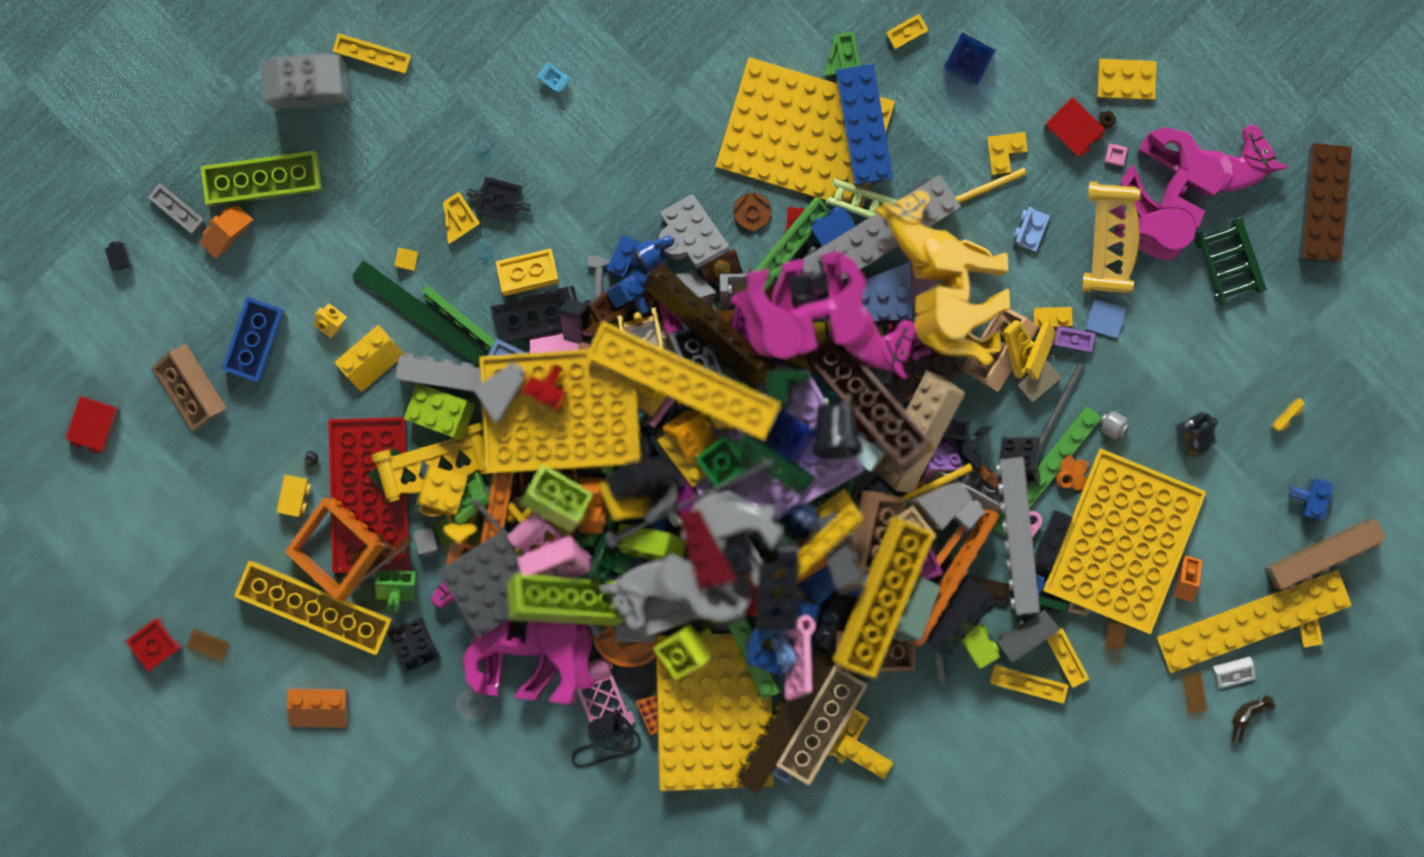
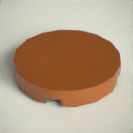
M758 193L742 195L734 206L735 221L741 228L748 231L762 229L771 218L769 201Z

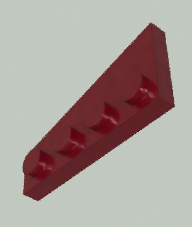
M700 509L680 514L698 590L737 581Z

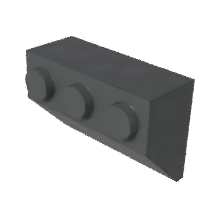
M1044 609L1040 612L1029 614L1031 618L1025 622L1023 619L1013 625L1015 629L1009 633L1006 630L997 636L999 640L996 643L1008 661L1014 662L1060 630Z

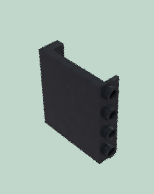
M947 557L940 566L942 575L931 579L930 582L939 586L953 561ZM967 574L961 578L957 585V590L949 598L947 607L940 613L936 625L931 628L925 641L943 659L950 655L961 641L966 639L967 634L977 627L981 620L997 604Z

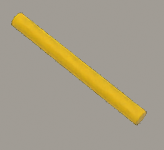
M1024 168L1019 169L955 198L958 203H962L1027 175Z
M968 464L902 497L907 500L947 484L973 471V469Z

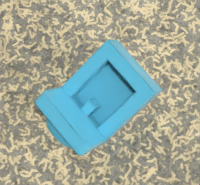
M549 62L545 64L537 75L539 80L558 93L568 86L570 79L568 75L562 73Z

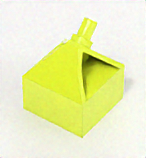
M691 624L663 638L653 650L674 680H677L701 667L712 656L703 643L704 639L712 632L708 627L700 633L696 632Z

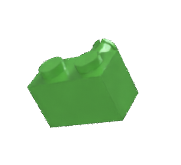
M379 570L375 582L376 600H388L387 609L391 612L393 611V606H395L394 612L399 610L400 601H415L417 588L416 571Z

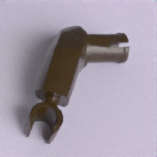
M1266 695L1262 698L1261 702L1257 699L1241 705L1232 718L1234 727L1231 741L1237 743L1239 739V743H1242L1245 728L1250 725L1251 719L1263 713V707L1273 710L1276 707L1273 703L1275 700Z

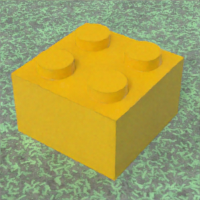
M430 465L427 467L416 504L452 516L455 515L467 477Z

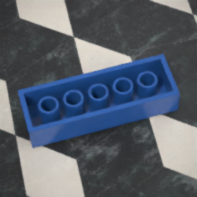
M874 63L838 69L835 71L853 183L857 186L892 180L893 173Z

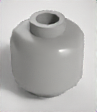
M1115 411L1110 412L1108 415L1105 413L1100 420L1102 433L1113 439L1123 438L1130 427L1128 419Z

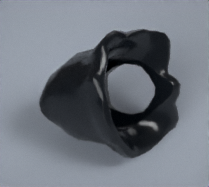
M1199 412L1187 421L1176 425V431L1180 436L1184 452L1187 456L1201 457L1206 455L1211 447L1216 444L1215 429L1218 424L1216 418L1211 417L1209 413Z
M616 709L608 716L595 719L588 724V737L595 746L602 747L605 750H616L621 753L628 752L629 745L633 741L631 735L634 732V728L622 716L619 710ZM623 733L625 739L620 743H616L614 736Z

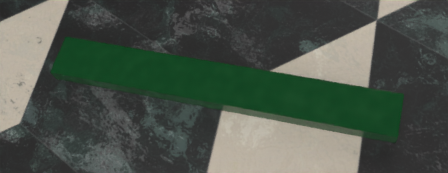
M363 260L352 276L477 365L480 357L484 356L488 350Z

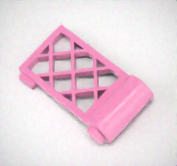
M532 512L508 535V538L516 548L528 553L533 552L529 548L532 544H541L542 548L544 544L555 543L558 541L557 538L560 540L564 536L547 519ZM549 530L554 534L555 540H544V533ZM582 549L588 564H590L591 561L589 559L591 556Z
M807 615L796 619V630H784L791 646L794 647L793 651L796 658L799 654L794 670L792 669L791 672L786 673V700H794L811 692L810 634L815 630V623Z
M604 657L588 662L589 674L596 680L595 684H598V686L590 687L596 690L592 700L584 697L582 690L585 688H578L577 692L589 721L592 722L593 719H598V717L590 713L592 704L603 708L599 718L602 717L605 709L614 711V709L607 707L611 696L618 699L620 704L617 710H620L621 707L623 711L621 713L622 716L633 726L632 723L635 722L631 711L627 712L611 669H614L613 664ZM608 679L612 683L610 693L599 689L601 683ZM598 691L608 695L604 705L594 701Z

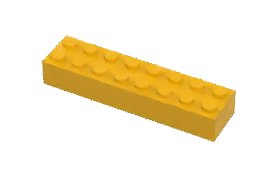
M892 517L833 659L835 662L871 677H876L932 542L934 532L898 517Z
M252 560L248 561L234 594L236 598L374 655H379L393 622V618L347 599L346 601L336 600L323 589Z

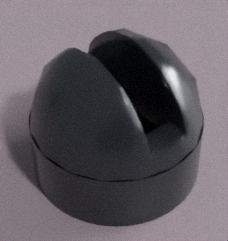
M307 450L304 465H316L319 460L318 455L313 451Z

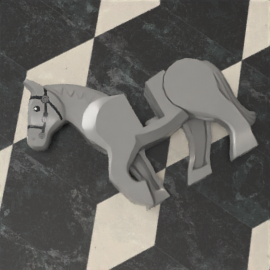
M717 490L698 501L692 508V511L700 509L724 557L728 548L733 545L740 544V546H745L748 549L754 570L749 571L748 574L757 586L758 564L764 563L745 532H760L770 548L775 551L785 532L771 520L776 512L775 506L773 504L764 507L757 506L730 491ZM683 530L681 537L686 540L685 532ZM673 554L665 561L644 564L627 572L614 584L600 586V591L610 593L616 609L627 626L633 631H640L646 626L644 607L648 597L675 603L689 602L700 618L723 623L735 619L742 622L751 605L749 601L741 599L719 586L699 591L692 564ZM710 602L719 604V606H712Z

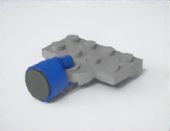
M693 194L660 212L667 227L662 230L658 240L651 242L647 239L633 249L637 261L645 272H650L657 268L668 257L680 260L688 256L695 267L699 268L730 251L729 245Z

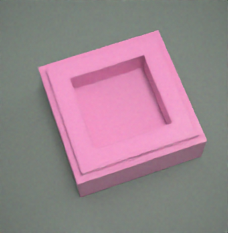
M1109 143L1104 163L1123 167L1128 148Z

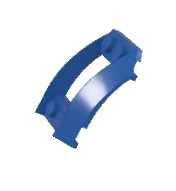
M797 598L796 619L807 615L813 619L816 627L822 607ZM774 607L771 613L778 614L782 608ZM755 628L750 639L744 645L748 655L746 656L747 663L779 676H784L786 673H783L775 652L761 648L771 630L757 631Z

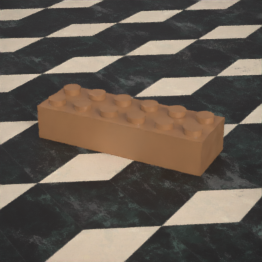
M1368 518L1266 566L1265 569L1274 588L1286 591L1295 587L1294 583L1302 581L1303 583L1312 579V575L1315 573L1323 574L1329 571V567L1332 565L1339 566L1348 562L1347 558L1349 557L1356 558L1365 554L1364 550L1366 549L1373 550L1382 546V542L1386 538L1377 519Z

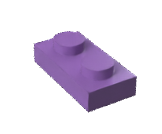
M1057 326L1053 345L1092 352L1096 333Z

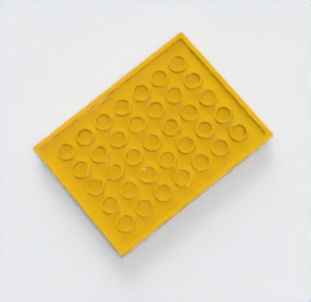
M749 57L715 167L805 195L818 197L825 201L827 197L834 198L837 187L832 186L834 178L854 185L837 83ZM880 97L886 132L895 101ZM870 183L857 186L868 190ZM844 190L841 201L851 204L855 193ZM864 196L861 198L860 208H863L866 199Z
M590 349L480 357L481 384L511 363L522 366L526 372L524 377L527 381L530 375L543 380L546 379L552 364L563 368L556 383L557 388L569 393L560 411L522 393L527 383L526 381L500 422L494 421L482 402L486 473L539 470L542 464L550 469L622 465L628 461L641 460L636 380L587 358L586 356Z
M1099 448L1043 591L1151 634L1206 491Z
M732 633L710 634L707 636L703 643L712 656L701 667L677 680H674L656 654L659 791L745 788L736 782V774L740 767L745 766L747 754L750 750H754L757 745L755 743L760 733H764L766 729L765 723L770 716L772 717V696L765 699L761 698ZM669 635L656 636V645ZM767 637L761 648L771 651V643ZM773 771L763 787L774 786Z

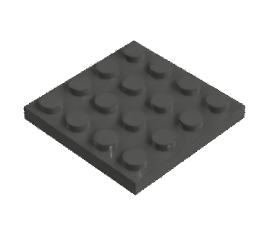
M504 530L437 571L477 638L510 618L507 582L514 575L521 574L518 560L519 555Z

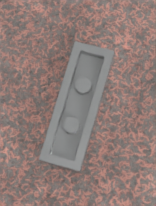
M161 183L147 197L191 234H194L205 220Z

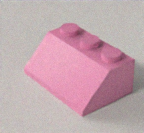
M563 332L529 337L530 353L578 350L579 346L578 343L564 340Z
M570 536L561 538L555 543L544 545L542 548L528 552L518 558L522 575L576 578L588 573L590 570L579 544Z

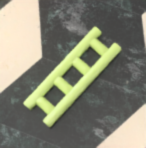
M834 178L832 186L837 187L834 198L827 197L826 204L833 207L838 206L839 209L844 207L848 212L870 218L877 214L875 209L879 202L891 205L898 200ZM844 190L855 193L851 204L841 201ZM862 196L872 199L869 210L859 207Z

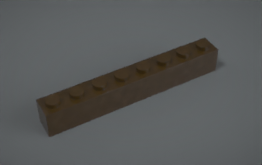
M662 263L642 284L648 292L756 389L768 378V371L775 370L776 366L765 356L759 355L749 341Z
M816 648L810 650L811 692L794 700H786L784 696L782 700L777 702L774 708L776 712L773 717L770 716L766 721L764 733L759 734L755 741L757 745L746 756L745 760L747 762L745 766L740 767L736 774L737 783L756 794L761 792L835 663L833 658Z

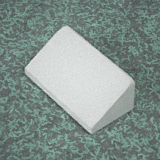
M1249 656L1213 666L1219 689L1256 679L1254 664Z

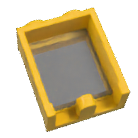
M652 308L653 316L642 318L641 313H635L633 321L623 322L622 316H618L620 330L664 349L659 319L655 308Z

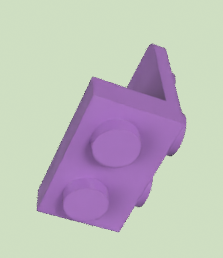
M941 438L920 478L921 481H928L936 471L953 472L963 467L954 439Z

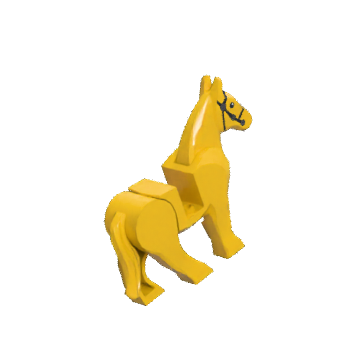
M922 190L916 191L892 205L883 203L882 207L877 206L875 212L888 222L899 246L910 258L915 278L941 281V287L933 288L916 296L915 313L918 315L915 320V328L920 340L943 354L969 356L979 360L983 365L990 364L993 359L991 355L1001 352L1000 331L991 333L983 338L976 337L970 331L989 321L997 314L1010 309L1009 289L996 293L981 305L969 304L970 284L968 273L969 271L986 273L997 277L1007 273V253L992 256L988 249L966 239L959 241L946 231H937L922 225L923 209L930 202L929 195Z

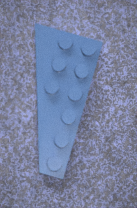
M910 261L877 275L864 278L866 285L861 302L870 313L873 321L912 319ZM826 316L821 319L811 318L812 322H825L827 324Z

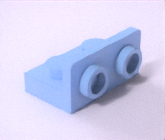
M1032 207L1023 210L1020 220L1023 222L1020 228H1016L1013 238L1016 239L1014 244L1036 252L1050 216L1036 211Z

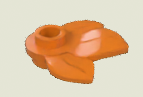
M1071 455L1065 457L1060 464V472L1056 476L1058 486L1064 489L1070 487L1075 490L1083 489L1087 480L1083 475L1088 468L1089 462L1086 460L1074 461ZM1067 476V480L1063 482V477Z

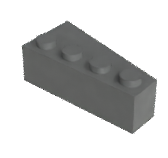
M834 512L820 518L818 532L820 533L839 514ZM849 533L826 555L836 589L842 595L864 587L863 579L865 577L859 567V558L855 551L851 533Z

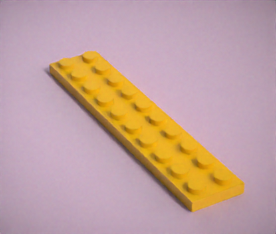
M602 322L586 356L593 361L763 440L781 405L772 399L605 322Z
M1337 569L1299 583L1289 590L1275 592L1157 636L1156 638L1169 672L1173 673L1348 608L1352 604Z

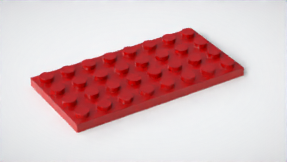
M404 417L328 419L330 498L332 499L333 497L342 503L341 506L351 511L357 521L367 525V530L370 533L376 535L381 533L392 546L396 545L406 536L409 537L408 494H403L397 502H389L386 499L384 490L368 474L377 466L376 462L372 460V454L389 449L391 452L394 447L401 454L407 452L406 419ZM331 512L332 573L350 572L355 565L351 560V555L366 543ZM409 549L403 554L399 553L396 555L393 562L387 566L383 565L380 570L409 571Z

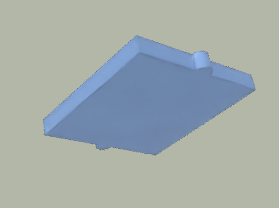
M1094 299L1091 312L1088 313L1089 319L1086 329L1118 338L1121 326L1124 325L1123 320L1127 308Z

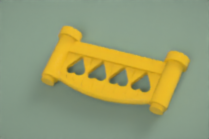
M1090 181L1088 201H1096L1092 273H1084L1083 292L1095 290L1129 293L1134 291V281H1131L1130 276L1139 248V220L1135 202L1140 201L1141 189H1137V187L1099 185L1098 182ZM1120 205H1125L1127 208L1124 212L1126 218L1123 220L1119 219L1110 210ZM1123 223L1125 225L1123 230L1125 236L1119 238L1108 229ZM1117 242H1123L1124 247L1122 250L1124 254L1118 256L1107 247ZM1116 260H1121L1123 262L1121 266L1122 273L1116 274L1106 265Z
M481 422L467 426L463 440L453 438L393 457L391 456L390 449L372 454L371 457L373 462H376L386 499L391 502L400 499L399 495L402 493H420L424 480L419 477L422 461L428 466L438 467L441 456L452 464L450 472L466 477L475 471H479L480 474L486 473L485 446L481 430H483ZM459 450L470 459V465H463L461 468L456 467L455 462ZM404 466L416 476L414 482L408 481L405 485L400 481Z

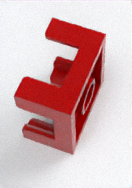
M161 617L155 618L125 640L148 672L154 670L161 662L183 648L177 640L174 641L164 627L165 623Z

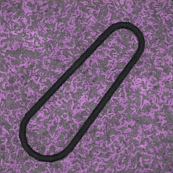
M634 730L633 733L638 738V744L635 749L590 763L577 764L574 759L575 754L594 746L593 743L588 744L573 752L572 762L575 766L581 768L634 753L640 747L641 738Z

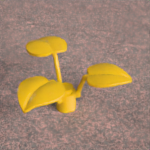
M424 506L418 509L420 513L426 516L447 515L450 524L444 527V532L455 540V543L458 542L460 544L462 542L470 545V535L476 532L474 523L478 511L473 514L471 524L465 523L460 525L454 524L449 514Z

